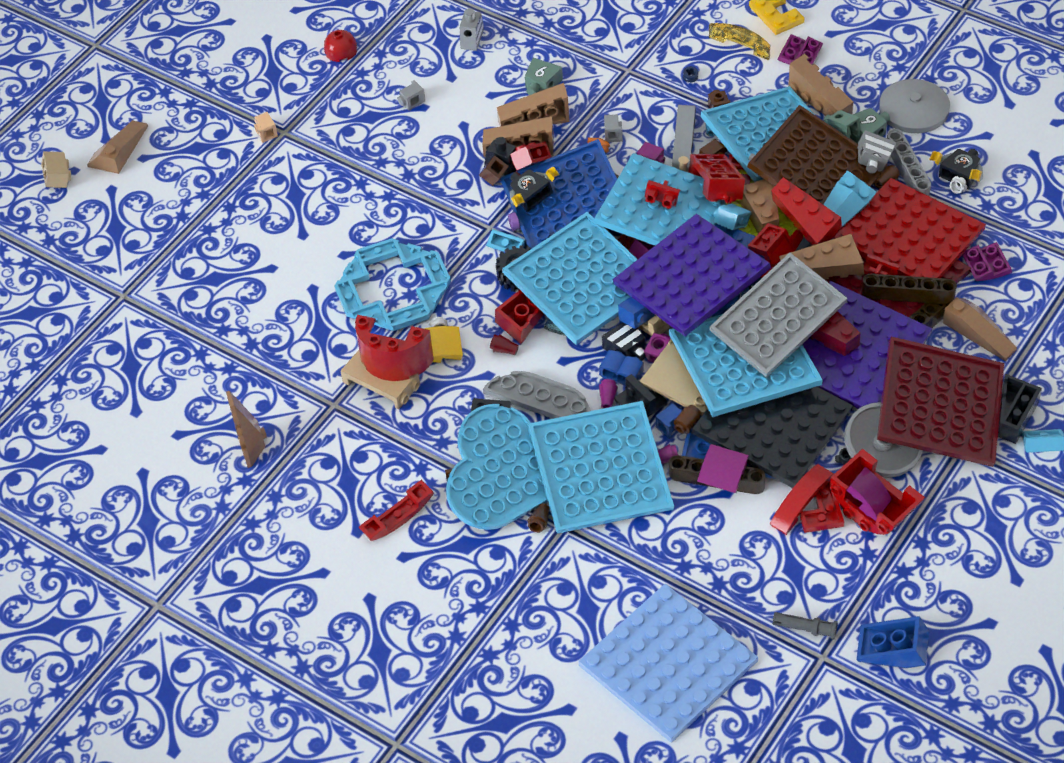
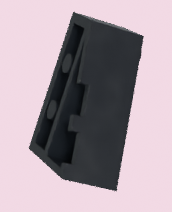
M1005 374L998 437L1014 444L1017 443L1039 404L1042 388Z

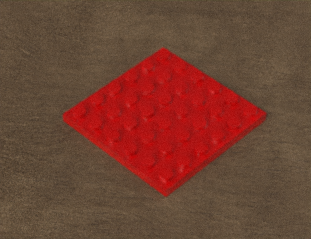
M890 178L868 205L853 217L833 239L851 234L861 257L866 259L869 254L898 264L900 266L898 276L941 278L985 230L986 224Z

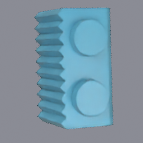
M735 204L722 205L714 212V223L731 230L747 227L751 211Z

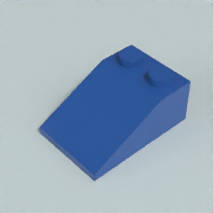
M920 616L862 624L860 626L856 660L863 663L900 668L926 666L929 629Z

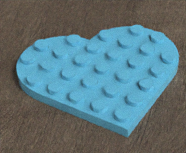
M488 404L478 407L463 420L458 433V449L462 460L452 469L446 486L447 500L453 513L467 525L478 529L491 530L504 527L538 508L541 503L548 502L528 429V424L531 422L517 409L499 406L500 404Z

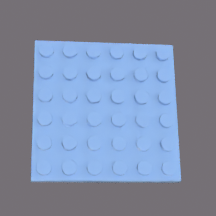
M664 584L580 659L579 666L672 743L758 662V656L667 584Z

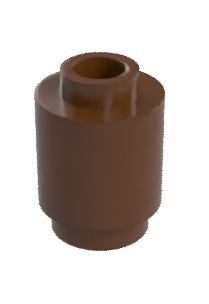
M694 405L685 407L674 420L675 429L681 434H689L702 415L701 411Z

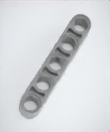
M678 105L672 167L679 169V157L686 156L689 159L686 172L689 171L690 154H692L696 105Z
M899 129L889 130L887 139L896 142L891 158L906 185L930 196L931 182L905 135Z

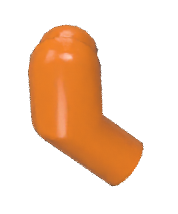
M588 137L587 143L599 139L604 152H609V142L601 138Z

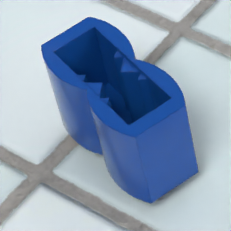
M608 350L599 366V375L626 386L625 378L631 374L639 380L643 372L644 362L637 357L625 356L620 351Z

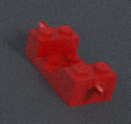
M690 154L688 173L704 179L703 195L707 200L711 202L725 200L727 204H730L736 200L743 199L745 178L725 154Z

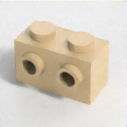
M43 151L41 167L45 187L67 188V183L71 180V170H68L69 160L65 158V153Z

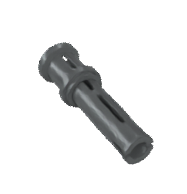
M779 612L774 613L772 623L773 625L808 631L813 636L818 634L829 636L833 640H835L838 621H823L819 617L808 619Z

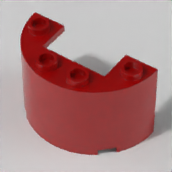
M357 314L355 329L361 362H363L366 370L373 376L387 381L408 380L412 375L423 373L433 362L430 330L411 326L406 340L370 333L376 319Z
M862 448L831 476L830 490L847 518L854 520L863 531L885 535L890 533L924 501L925 497L910 485L903 493L875 472L878 460ZM865 467L882 482L892 498L883 512L877 515L876 521L860 510L859 507L863 503L846 491Z

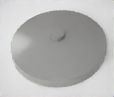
M906 79L891 84L883 91L880 97L879 111L880 114L883 112L889 114L890 121L887 124L895 129L906 133H926L944 124L949 116L950 101L945 91L936 84L920 79Z
M871 403L859 408L851 416L844 432L845 446L850 457H854L863 448L878 460L875 472L882 477H896L910 471L919 461L923 450L877 440L881 403Z

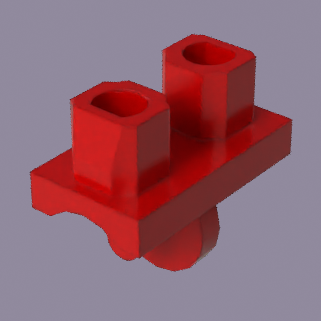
M649 180L644 197H646V202L655 203V201L662 202L663 207L670 209L672 206L677 205L680 189L668 186L669 181L667 180L663 184Z
M868 254L864 266V274L898 275L900 266Z

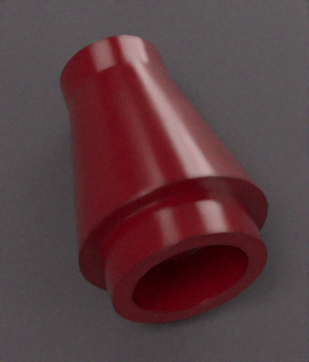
M494 334L490 343V349H493V352L516 355L519 345L501 334Z

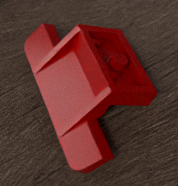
M767 223L749 243L748 249L764 256L772 269L780 262L779 256L795 252L804 236L797 229L790 236L787 229ZM769 269L759 278H763L771 269Z

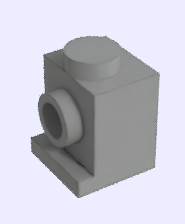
M415 80L411 81V85L400 90V96L397 97L399 104L408 111L425 102L424 89Z
M618 114L604 115L605 141L623 142L622 121H618Z

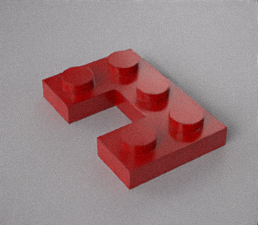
M830 482L814 496L818 509L801 512L799 517L804 533L844 527V519L839 502L830 490Z

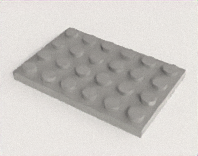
M789 253L710 326V331L767 378L847 302V297L792 253Z

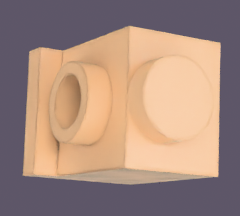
M268 112L255 116L254 121L256 124H254V128L257 134H260L262 143L278 137L276 125Z

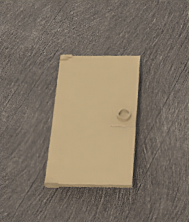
M671 339L639 382L643 386L684 407L689 405L696 406L701 411L702 417L708 408Z

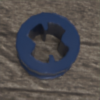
M692 66L686 67L683 70V79L690 83L697 81L698 69Z

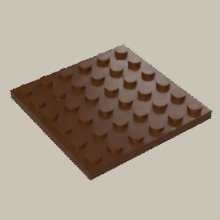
M801 105L794 110L747 165V168L774 186L784 177L823 205L836 183L847 170L870 187L882 172L877 170L875 173H869L866 170L867 166L858 162V144Z

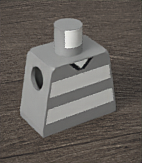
M468 8L463 14L459 27L460 49L477 51L484 31L482 14L475 12L472 8Z
M865 130L858 141V162L867 166L866 170L869 173H875L877 170L882 171L895 148L896 142Z

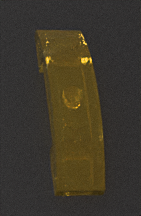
M710 23L709 38L722 43L728 39L754 49L753 55L766 60L770 59V44L760 35L737 25Z

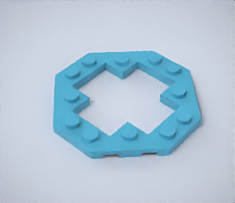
M391 238L357 249L354 259L348 263L343 271V276L340 281L336 282L334 287L347 317L356 319L357 314L376 319L374 325L395 331L429 320L450 285L451 278L438 252L433 250L428 252L422 250V247L409 243L405 245L399 243V240ZM398 255L404 268L418 263L423 264L432 284L416 288V294L420 300L419 303L386 313L381 300L363 306L354 284L370 279L365 266Z

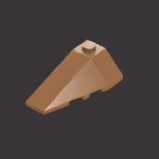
M132 120L93 154L87 166L119 174L146 131L148 124Z
M956 297L945 308L943 324L1002 360L1006 361L1017 350V347L983 309L969 300Z
M226 391L238 440L247 467L250 468L265 448L264 439L267 438L264 427L260 428L258 420L230 391Z

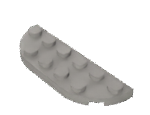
M512 371L509 375L502 377L499 375L489 381L483 388V394L503 401H510L513 405L552 419L591 411L585 396L577 389L530 372Z

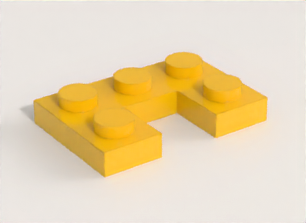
M786 0L749 1V7L775 35L804 23L805 18L796 8L783 14L776 9L786 4Z

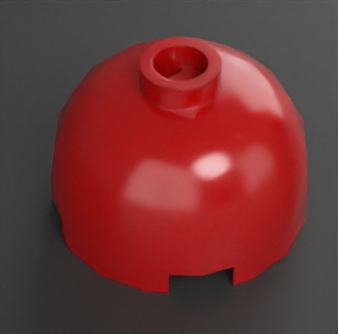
M335 30L326 36L324 52L331 61L340 62L341 59L346 58L350 60L357 53V42L354 36L347 30Z

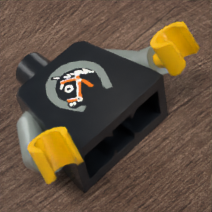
M957 149L953 153L944 156L940 152L933 151L929 158L930 161H935V164H940L939 177L950 182L955 176L963 177L966 180L968 190L974 180L980 182L983 179V167L980 165L981 159L978 157L979 153L975 149H970L968 152Z
M555 167L549 168L546 173L533 172L532 170H527L523 174L514 172L510 177L512 181L510 183L511 204L515 207L521 204L524 210L529 212L551 195L553 190L550 181H554V177L559 175Z

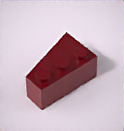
M837 311L809 338L812 340L816 339L824 343V346L846 356L860 346L861 333Z

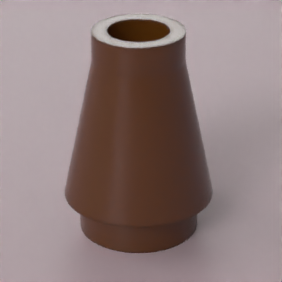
M894 165L886 166L874 181L875 186L881 189L890 178L898 180L900 176L898 168Z
M541 503L528 518V527L531 531L540 533L546 529L550 507L547 504Z

